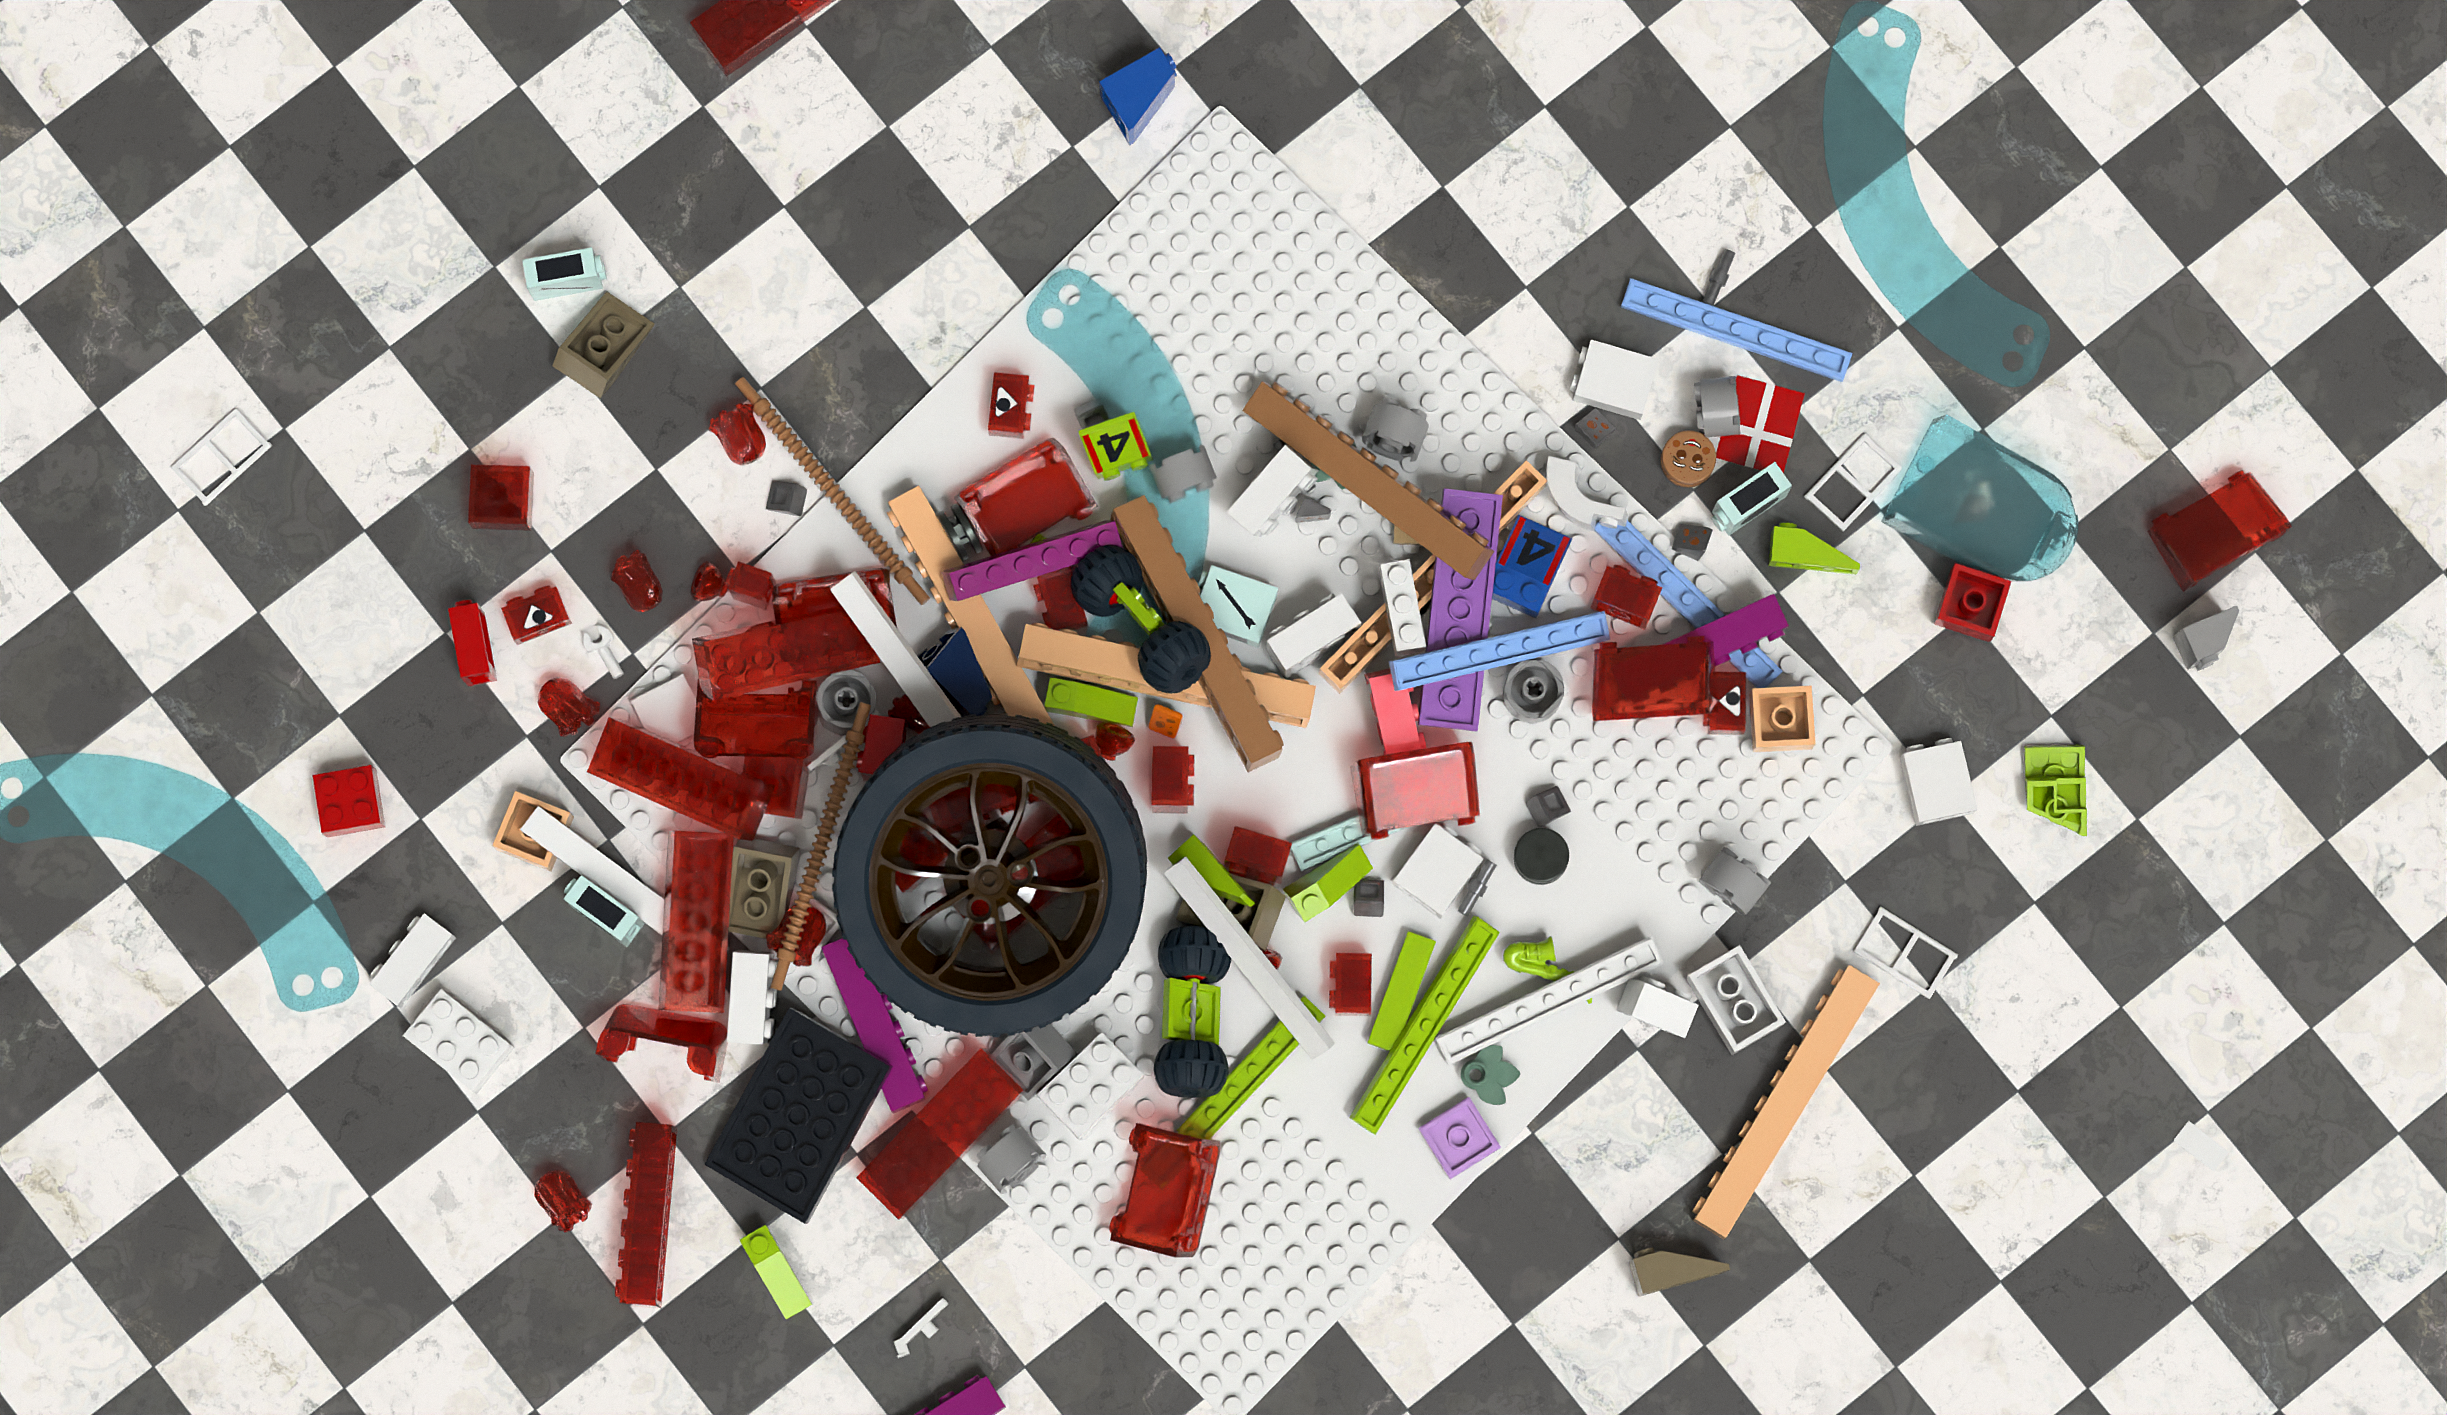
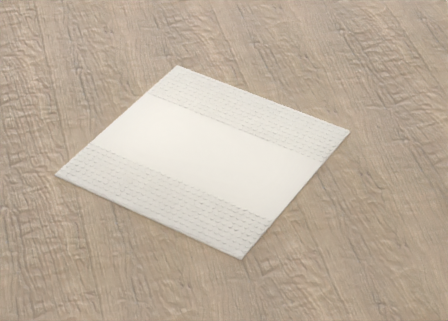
M1218 106L837 483L840 485L839 491H845L844 497H850V504H856L855 510H861L860 516H866V523H872L871 529H877L876 535H882V542H888L887 548H893L892 554H898V560L904 561L903 566H908L912 570V577L930 597L929 601L921 605L904 584H898L894 579L895 574L889 573L890 567H884L885 561L878 560L879 554H873L874 548H868L869 542L862 541L863 535H857L858 529H852L853 523L846 522L847 516H841L842 510H836L837 504H831V497L824 496L562 755L560 761L723 924L733 850L742 836L799 847L800 852L795 884L799 886V883H803L802 875L807 873L804 867L809 866L807 859L812 857L809 851L814 850L812 842L817 841L814 835L819 834L820 830L817 829V826L822 825L820 818L825 816L822 810L827 809L825 802L830 800L827 794L832 793L830 785L835 784L832 778L837 777L838 773L835 772V769L840 768L838 761L843 759L840 753L845 752V748L840 749L811 774L806 772L809 764L845 736L825 729L818 719L816 698L821 683L832 673L839 670L860 672L875 689V711L877 710L880 716L905 719L907 724L906 741L915 735L921 734L923 730L930 728L830 590L856 571L916 655L926 648L929 650L937 643L941 644L939 637L948 630H952L944 616V613L948 611L943 602L937 604L929 590V588L933 587L929 577L923 579L915 565L919 561L914 551L908 553L901 540L905 536L900 526L894 528L887 515V512L891 510L888 504L889 501L918 485L936 515L944 511L947 517L953 516L954 514L950 506L958 503L971 523L982 544L983 551L976 554L970 543H965L963 546L969 559L964 561L963 564L1101 521L1110 520L1114 508L1145 495L1149 503L1152 502L1157 508L1159 514L1158 521L1162 528L1166 527L1169 530L1173 540L1171 545L1175 552H1180L1186 562L1185 570L1189 578L1193 577L1198 585L1203 571L1209 572L1211 565L1278 588V595L1259 648L1228 637L1227 647L1231 654L1235 653L1242 667L1249 668L1253 673L1262 675L1264 673H1275L1281 679H1285L1266 650L1267 640L1270 638L1268 634L1281 625H1284L1285 628L1289 627L1295 622L1294 618L1301 612L1309 609L1311 613L1320 606L1319 602L1330 594H1334L1336 597L1341 593L1361 621L1362 626L1385 603L1379 575L1380 564L1410 559L1413 575L1433 553L1419 545L1393 544L1394 524L1348 489H1340L1333 478L1322 482H1315L1316 487L1308 493L1305 490H1301L1295 497L1298 500L1297 504L1289 513H1281L1276 519L1279 524L1268 536L1266 534L1261 537L1253 536L1227 513L1230 507L1278 453L1273 444L1279 441L1280 438L1242 411L1262 381L1271 385L1275 381L1289 391L1286 396L1293 401L1298 398L1311 407L1308 411L1315 417L1319 414L1333 424L1331 426L1333 431L1337 434L1342 431L1355 440L1357 449L1361 450L1363 447L1377 456L1376 463L1382 467L1384 464L1390 466L1399 473L1397 478L1404 484L1407 481L1413 483L1422 490L1419 494L1426 500L1430 497L1440 504L1444 488L1493 494L1526 460L1545 479H1547L1548 456L1577 462L1580 468L1578 477L1579 491L1592 501L1625 508L1628 514L1627 520L1721 612L1728 615L1747 605L1700 561L1672 550L1675 537L1227 109L1223 106ZM1002 386L1018 404L997 417L995 415L997 391ZM1097 398H1101L1110 420L1135 412L1143 427L1154 459L1148 462L1150 466L1155 463L1156 468L1162 467L1161 460L1191 448L1195 454L1200 452L1199 446L1204 445L1217 476L1213 480L1214 487L1199 493L1194 488L1185 492L1186 498L1170 504L1168 498L1162 500L1149 466L1137 471H1132L1131 468L1121 471V475L1112 480L1104 481V478L1098 479L1078 433L1082 428L1077 420L1074 409ZM1384 398L1392 399L1398 402L1400 407L1408 410L1412 408L1419 409L1427 414L1426 421L1429 424V428L1416 461L1410 462L1411 457L1405 456L1403 461L1386 458L1372 451L1373 444L1369 441L1366 442V445L1362 442V436L1373 407L1376 404H1381ZM1548 481L1546 486L1518 515L1572 538V541L1537 619L1492 599L1490 622L1493 626L1488 633V638L1605 611L1610 640L1529 659L1549 662L1560 672L1563 679L1564 695L1556 713L1545 721L1535 724L1521 721L1514 717L1505 705L1503 689L1507 676L1513 667L1520 662L1484 670L1477 732L1418 725V721H1415L1417 732H1423L1427 749L1422 750L1424 762L1429 761L1432 769L1433 778L1428 779L1430 787L1399 794L1392 792L1383 751H1385L1384 745L1381 744L1377 730L1378 718L1374 714L1370 700L1372 691L1370 684H1366L1364 675L1390 668L1389 661L1413 656L1411 654L1395 656L1392 642L1340 694L1319 674V669L1344 643L1287 678L1286 680L1290 681L1293 679H1303L1308 681L1309 685L1316 686L1310 720L1306 728L1269 720L1268 722L1272 730H1277L1282 737L1284 746H1282L1283 750L1278 759L1250 772H1247L1213 708L1022 668L1044 708L1050 677L1079 682L1138 697L1133 727L1047 712L1056 727L1068 731V735L1076 736L1095 750L1094 752L1098 756H1102L1109 766L1113 768L1116 772V777L1122 780L1133 800L1134 808L1138 811L1147 850V881L1143 909L1129 952L1119 969L1114 971L1110 981L1105 984L1096 996H1091L1089 1002L1082 1005L1069 1015L1067 1013L1063 1015L1061 1020L1051 1023L1078 1055L1102 1032L1144 1075V1079L1081 1140L1038 1098L1037 1094L1027 1101L989 1058L992 1052L1008 1037L1007 1033L1001 1034L1000 1037H975L974 1033H968L967 1036L960 1035L961 1033L944 1031V1027L936 1025L935 1028L926 1022L919 1021L913 1018L914 1014L910 1012L904 1013L894 1003H891L893 1009L888 1011L892 1021L898 1020L905 1036L901 1037L900 1040L904 1049L910 1047L914 1055L916 1064L912 1065L915 1075L922 1074L928 1091L923 1093L926 1100L909 1108L1220 1415H1246L1632 1018L1616 1011L1628 983L1626 981L1592 997L1591 1004H1588L1587 1001L1579 1003L1492 1044L1503 1047L1501 1061L1512 1064L1520 1071L1519 1078L1511 1085L1503 1088L1506 1103L1502 1105H1492L1482 1101L1476 1090L1466 1087L1461 1080L1460 1073L1463 1065L1470 1060L1476 1059L1480 1050L1448 1065L1435 1038L1376 1135L1372 1134L1349 1117L1389 1051L1367 1043L1408 931L1434 940L1436 943L1407 1023L1473 915L1479 917L1500 932L1437 1036L1554 982L1541 976L1524 972L1518 973L1507 967L1503 961L1504 950L1510 944L1519 941L1541 942L1552 936L1556 961L1546 960L1545 964H1552L1558 966V969L1564 968L1569 972H1575L1652 936L1664 964L1633 979L1639 980L1640 976H1644L1666 984L1736 912L1724 904V900L1717 895L1714 896L1699 882L1702 874L1723 847H1727L1738 856L1736 860L1741 862L1745 858L1757 867L1755 874L1758 872L1768 879L1893 749L1892 744L1781 638L1771 642L1765 638L1756 642L1758 647L1782 670V673L1767 688L1812 686L1816 743L1812 750L1753 752L1749 693L1752 688L1756 687L1729 661L1716 667L1713 662L1702 667L1703 673L1690 679L1686 675L1675 679L1677 685L1664 691L1657 687L1649 691V698L1634 704L1632 699L1626 702L1611 668L1691 632L1695 628L1595 531L1584 529L1568 519L1558 507L1549 488ZM1304 498H1309L1331 508L1329 520L1295 522L1296 515ZM1518 515L1499 533L1496 562ZM1121 540L1122 547H1123V549L1126 550V548H1125V546H1124V544H1123V542H1122V540ZM1077 564L981 594L1017 660L1025 624L1041 623L1047 625L1049 629L1057 631L1069 629L1085 637L1097 635L1106 638L1108 642L1117 644L1119 642H1130L1136 648H1141L1144 641L1150 636L1135 621L1126 608L1115 615L1099 617L1082 609L1076 600L1075 603L1078 610L1076 616L1054 607L1053 605L1065 587H1071V576ZM1143 581L1139 593L1149 608L1152 607L1166 625V621ZM1430 604L1420 613L1421 618L1430 608ZM684 674L710 728L657 754L631 700ZM985 678L988 688L990 689L991 687ZM1422 685L1413 687L1414 691L1409 692L1411 704L1416 703L1418 711ZM1737 685L1740 687V715L1738 717L1718 701ZM1528 686V695H1536L1538 697L1540 688L1536 686L1532 689ZM843 698V707H849L851 704L849 703V698ZM992 700L986 705L988 709L985 713H1005L1000 704L995 706ZM1155 704L1162 705L1183 715V721L1176 738L1172 739L1149 729V722ZM865 743L859 745L858 748L861 751H864ZM857 761L853 762L855 769L850 771L853 774L852 777L848 778L850 785L845 787L848 790L847 793L843 794L845 801L840 803L843 807L841 810H838L840 817L835 819L837 826L832 828L835 831L834 834L830 835L832 842L827 844L830 847L829 850L825 851L827 858L822 860L825 866L820 867L822 874L817 876L819 883L814 885L817 890L812 892L815 899L837 915V909H834L832 884L834 883V877H832L834 853L837 849V840L848 812L867 782L863 781L861 773L856 768ZM1002 785L981 796V810L985 826L999 817H1002L1009 824L1016 804V792L1013 787ZM1558 785L1571 812L1545 826L1538 827L1526 805V801L1536 794ZM969 786L957 789L937 799L921 813L924 818L941 827L959 841L968 834L975 832L971 815ZM1033 794L1028 796L1023 818L1016 834L1028 848L1065 835L1071 831L1061 815L1049 804ZM1399 798L1410 826L1362 846L1373 869L1361 880H1384L1383 916H1354V886L1331 907L1307 922H1304L1296 914L1286 896L1267 949L1262 951L1299 999L1305 996L1326 1016L1319 1024L1335 1044L1313 1060L1299 1044L1161 1190L1140 1168L1208 1098H1183L1166 1094L1159 1088L1154 1075V1063L1160 1048L1164 1044L1174 1041L1162 1038L1164 980L1167 978L1159 967L1158 949L1162 938L1169 930L1190 926L1176 920L1183 897L1163 874L1168 868L1173 866L1168 857L1194 834L1209 848L1230 874L1272 885L1285 895L1283 888L1325 863L1323 862L1301 872L1289 845L1290 843ZM1435 823L1440 827L1445 824L1452 828L1458 834L1455 838L1463 844H1466L1468 841L1482 851L1480 856L1484 858L1481 865L1441 919L1393 885L1395 877ZM917 827L908 829L899 850L900 855L906 860L925 866H945L951 851L936 836ZM1536 828H1548L1556 831L1564 838L1569 848V862L1565 872L1558 880L1546 885L1532 884L1523 879L1517 872L1513 860L1514 850L1519 839L1526 832ZM1075 845L1057 847L1035 859L1038 877L1066 881L1076 879L1085 872L1080 848ZM1486 860H1489L1497 866L1486 884L1488 887L1483 897L1479 896L1467 917L1458 912V909L1469 891L1467 887L1472 878L1476 879ZM1024 866L1012 875L1018 880H1023L1028 876V870ZM896 871L898 900L909 922L947 895L943 878L915 876ZM1036 889L1029 904L1044 920L1057 939L1062 940L1077 917L1084 891L1069 893ZM795 890L792 893L787 918L793 912L791 908L796 907L794 900L799 898ZM978 899L972 903V909L977 914L982 915L989 910V906L984 900ZM809 902L812 907L807 908L809 915L804 917L807 923L802 924L801 928L804 931L799 933L801 940H797L796 944L809 954H812L836 921ZM952 905L929 919L920 928L918 933L937 950L945 953L959 935L965 916ZM1021 913L1006 921L1009 945L1020 964L1035 960L1048 952L1047 943L1042 934ZM976 923L968 940L955 959L976 966L1005 967L994 924ZM839 929L829 944L843 938L841 929ZM732 932L750 951L774 952V959H778L776 957L778 949L783 948V944L778 941ZM794 950L796 958L793 963L790 962L784 984L830 1030L864 1049L823 951L812 964ZM1231 960L1230 968L1222 980L1207 984L1221 987L1218 1046L1222 1048L1227 1058L1228 1075L1280 1021L1233 960ZM1473 1069L1470 1071V1077L1473 1080H1478L1481 1077V1073L1479 1070ZM1470 1097L1501 1148L1454 1178L1449 1179L1418 1128ZM1013 1124L1016 1129L1023 1127L1047 1156L1044 1161L1041 1157L1037 1159L1036 1163L1039 1167L1025 1181L1014 1189L1010 1185L1006 1186L1004 1189L1007 1193L1001 1194L977 1167L980 1161L977 1154L989 1144L993 1147L1001 1140L999 1135Z

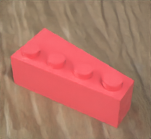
M1390 668L1364 674L1366 684H1370L1372 691L1370 700L1374 714L1378 718L1377 730L1381 744L1384 745L1385 751H1383L1392 792L1399 794L1430 787L1428 779L1433 778L1432 769L1429 761L1424 762L1422 750L1427 749L1423 732H1417L1415 723L1419 719V711L1416 703L1411 704L1409 692L1414 691L1413 687L1395 691Z

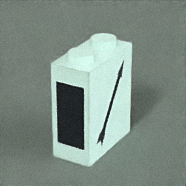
M592 247L522 260L527 289L534 301L603 289L602 280L607 279L604 262H602L600 255H595Z
M1774 462L1719 499L1712 511L1714 515L1712 520L1721 532L1725 530L1729 536L1784 499L1792 485L1776 462Z
M1211 565L1209 572L1203 571L1198 586L1203 589L1200 598L1203 603H1208L1213 611L1214 619L1212 620L1217 629L1221 628L1228 638L1259 648L1278 595V588Z
M582 875L578 880L573 878L564 890L566 894L564 900L569 906L626 947L629 946L645 924L636 914Z

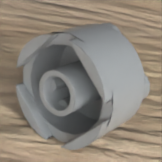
M1735 376L1700 379V382L1694 383L1697 407H1702V411H1697L1698 429L1707 438L1741 434Z
M1384 398L1381 404L1374 405L1362 436V442L1366 445V442L1369 441L1373 444L1371 450L1386 458L1403 461L1405 456L1411 457L1410 462L1416 461L1429 428V424L1426 421L1427 414L1419 409L1412 408L1408 410L1400 407L1398 402Z
M1204 445L1199 446L1200 452L1194 454L1191 448L1161 460L1162 467L1156 468L1155 463L1149 466L1162 500L1168 498L1171 504L1186 498L1185 492L1194 488L1199 493L1214 487L1213 480L1217 476Z
M1526 660L1517 664L1508 674L1503 689L1504 702L1509 712L1517 719L1530 724L1545 721L1553 716L1558 710L1564 695V684L1560 672L1552 664L1542 660ZM1528 686L1532 689L1536 686L1539 687V696L1528 695Z
M839 670L832 673L821 683L817 692L816 713L822 726L835 734L846 735L847 731L852 729L860 702L871 705L869 715L874 713L876 706L875 689L860 672ZM843 698H849V703H851L849 707H843Z
M1723 847L1702 874L1699 882L1714 896L1717 895L1724 900V904L1745 916L1760 899L1771 882L1758 872L1755 874L1757 867L1745 858L1741 862L1736 860L1738 856L1727 847Z
M1013 1124L999 1135L1001 1140L993 1147L989 1144L977 1154L980 1160L977 1167L1001 1194L1007 1193L1004 1189L1006 1186L1010 1185L1014 1189L1025 1181L1039 1167L1036 1163L1037 1159L1041 1157L1044 1161L1047 1156L1023 1127L1016 1129Z

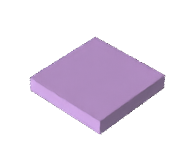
M1470 1097L1418 1128L1449 1179L1454 1178L1501 1148Z

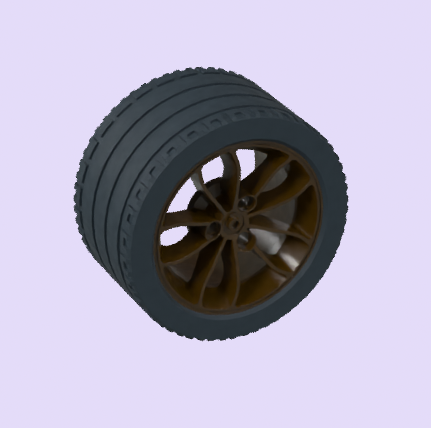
M984 713L980 716L972 714L953 718L952 721H944L923 730L921 734L911 737L900 745L874 771L853 802L842 825L837 840V849L834 853L832 870L834 883L832 884L834 909H837L838 912L836 916L837 922L840 926L843 940L847 939L849 944L847 947L849 953L852 954L858 968H863L866 972L864 974L866 979L870 980L880 994L883 992L887 995V1000L890 1003H894L904 1013L910 1012L914 1014L913 1018L926 1022L932 1027L936 1028V1025L944 1027V1031L947 1032L952 1031L966 1036L968 1033H974L975 1037H1000L1001 1034L1005 1033L1008 1036H1012L1017 1033L1031 1032L1037 1026L1041 1029L1048 1024L1061 1020L1063 1015L1067 1013L1069 1015L1082 1005L1089 1002L1091 996H1096L1105 984L1110 981L1112 974L1115 970L1119 969L1129 952L1130 945L1133 943L1140 923L1147 881V850L1143 827L1138 811L1132 803L1131 796L1122 780L1116 777V772L1113 768L1109 766L1102 756H1098L1092 747L1085 744L1078 737L1068 735V731L1053 726V724L1048 722L1046 724L1039 722V719L1017 714L1015 717L1008 716V713ZM987 784L1011 786L1016 792L1015 809L1005 831L986 829L981 810V796ZM969 786L971 815L975 832L968 834L959 841L941 827L924 818L921 813L942 796ZM1033 794L1049 804L1061 815L1071 831L1065 835L1028 848L1016 836L1023 818L1028 796ZM917 827L930 832L951 850L945 866L915 864L900 855V846L909 828ZM1075 845L1080 848L1085 871L1082 876L1066 881L1038 877L1035 861L1037 857L1061 846ZM965 848L976 850L978 853L977 861L974 863L965 862L961 857L962 850ZM1015 865H1023L1028 870V876L1023 880H1018L1013 877L1011 869ZM896 871L915 876L943 878L947 895L909 922L898 900ZM1036 889L1069 893L1084 891L1077 917L1062 940L1057 939L1044 920L1030 906L1029 903ZM978 899L987 902L989 910L985 914H977L972 909V903ZM953 905L956 910L965 916V920L952 946L945 953H942L929 944L918 932L929 919ZM1020 913L1039 930L1048 947V952L1045 955L1023 964L1016 960L1011 951L1006 921ZM976 923L994 924L1005 967L976 966L955 959L968 940Z

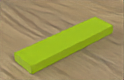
M1408 931L1367 1044L1390 1052L1406 1026L1436 941Z

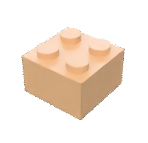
M1812 686L1752 688L1749 693L1753 752L1812 750L1816 744Z
M515 791L492 846L500 852L552 871L557 857L520 829L537 806L541 807L567 828H570L574 816L568 811Z

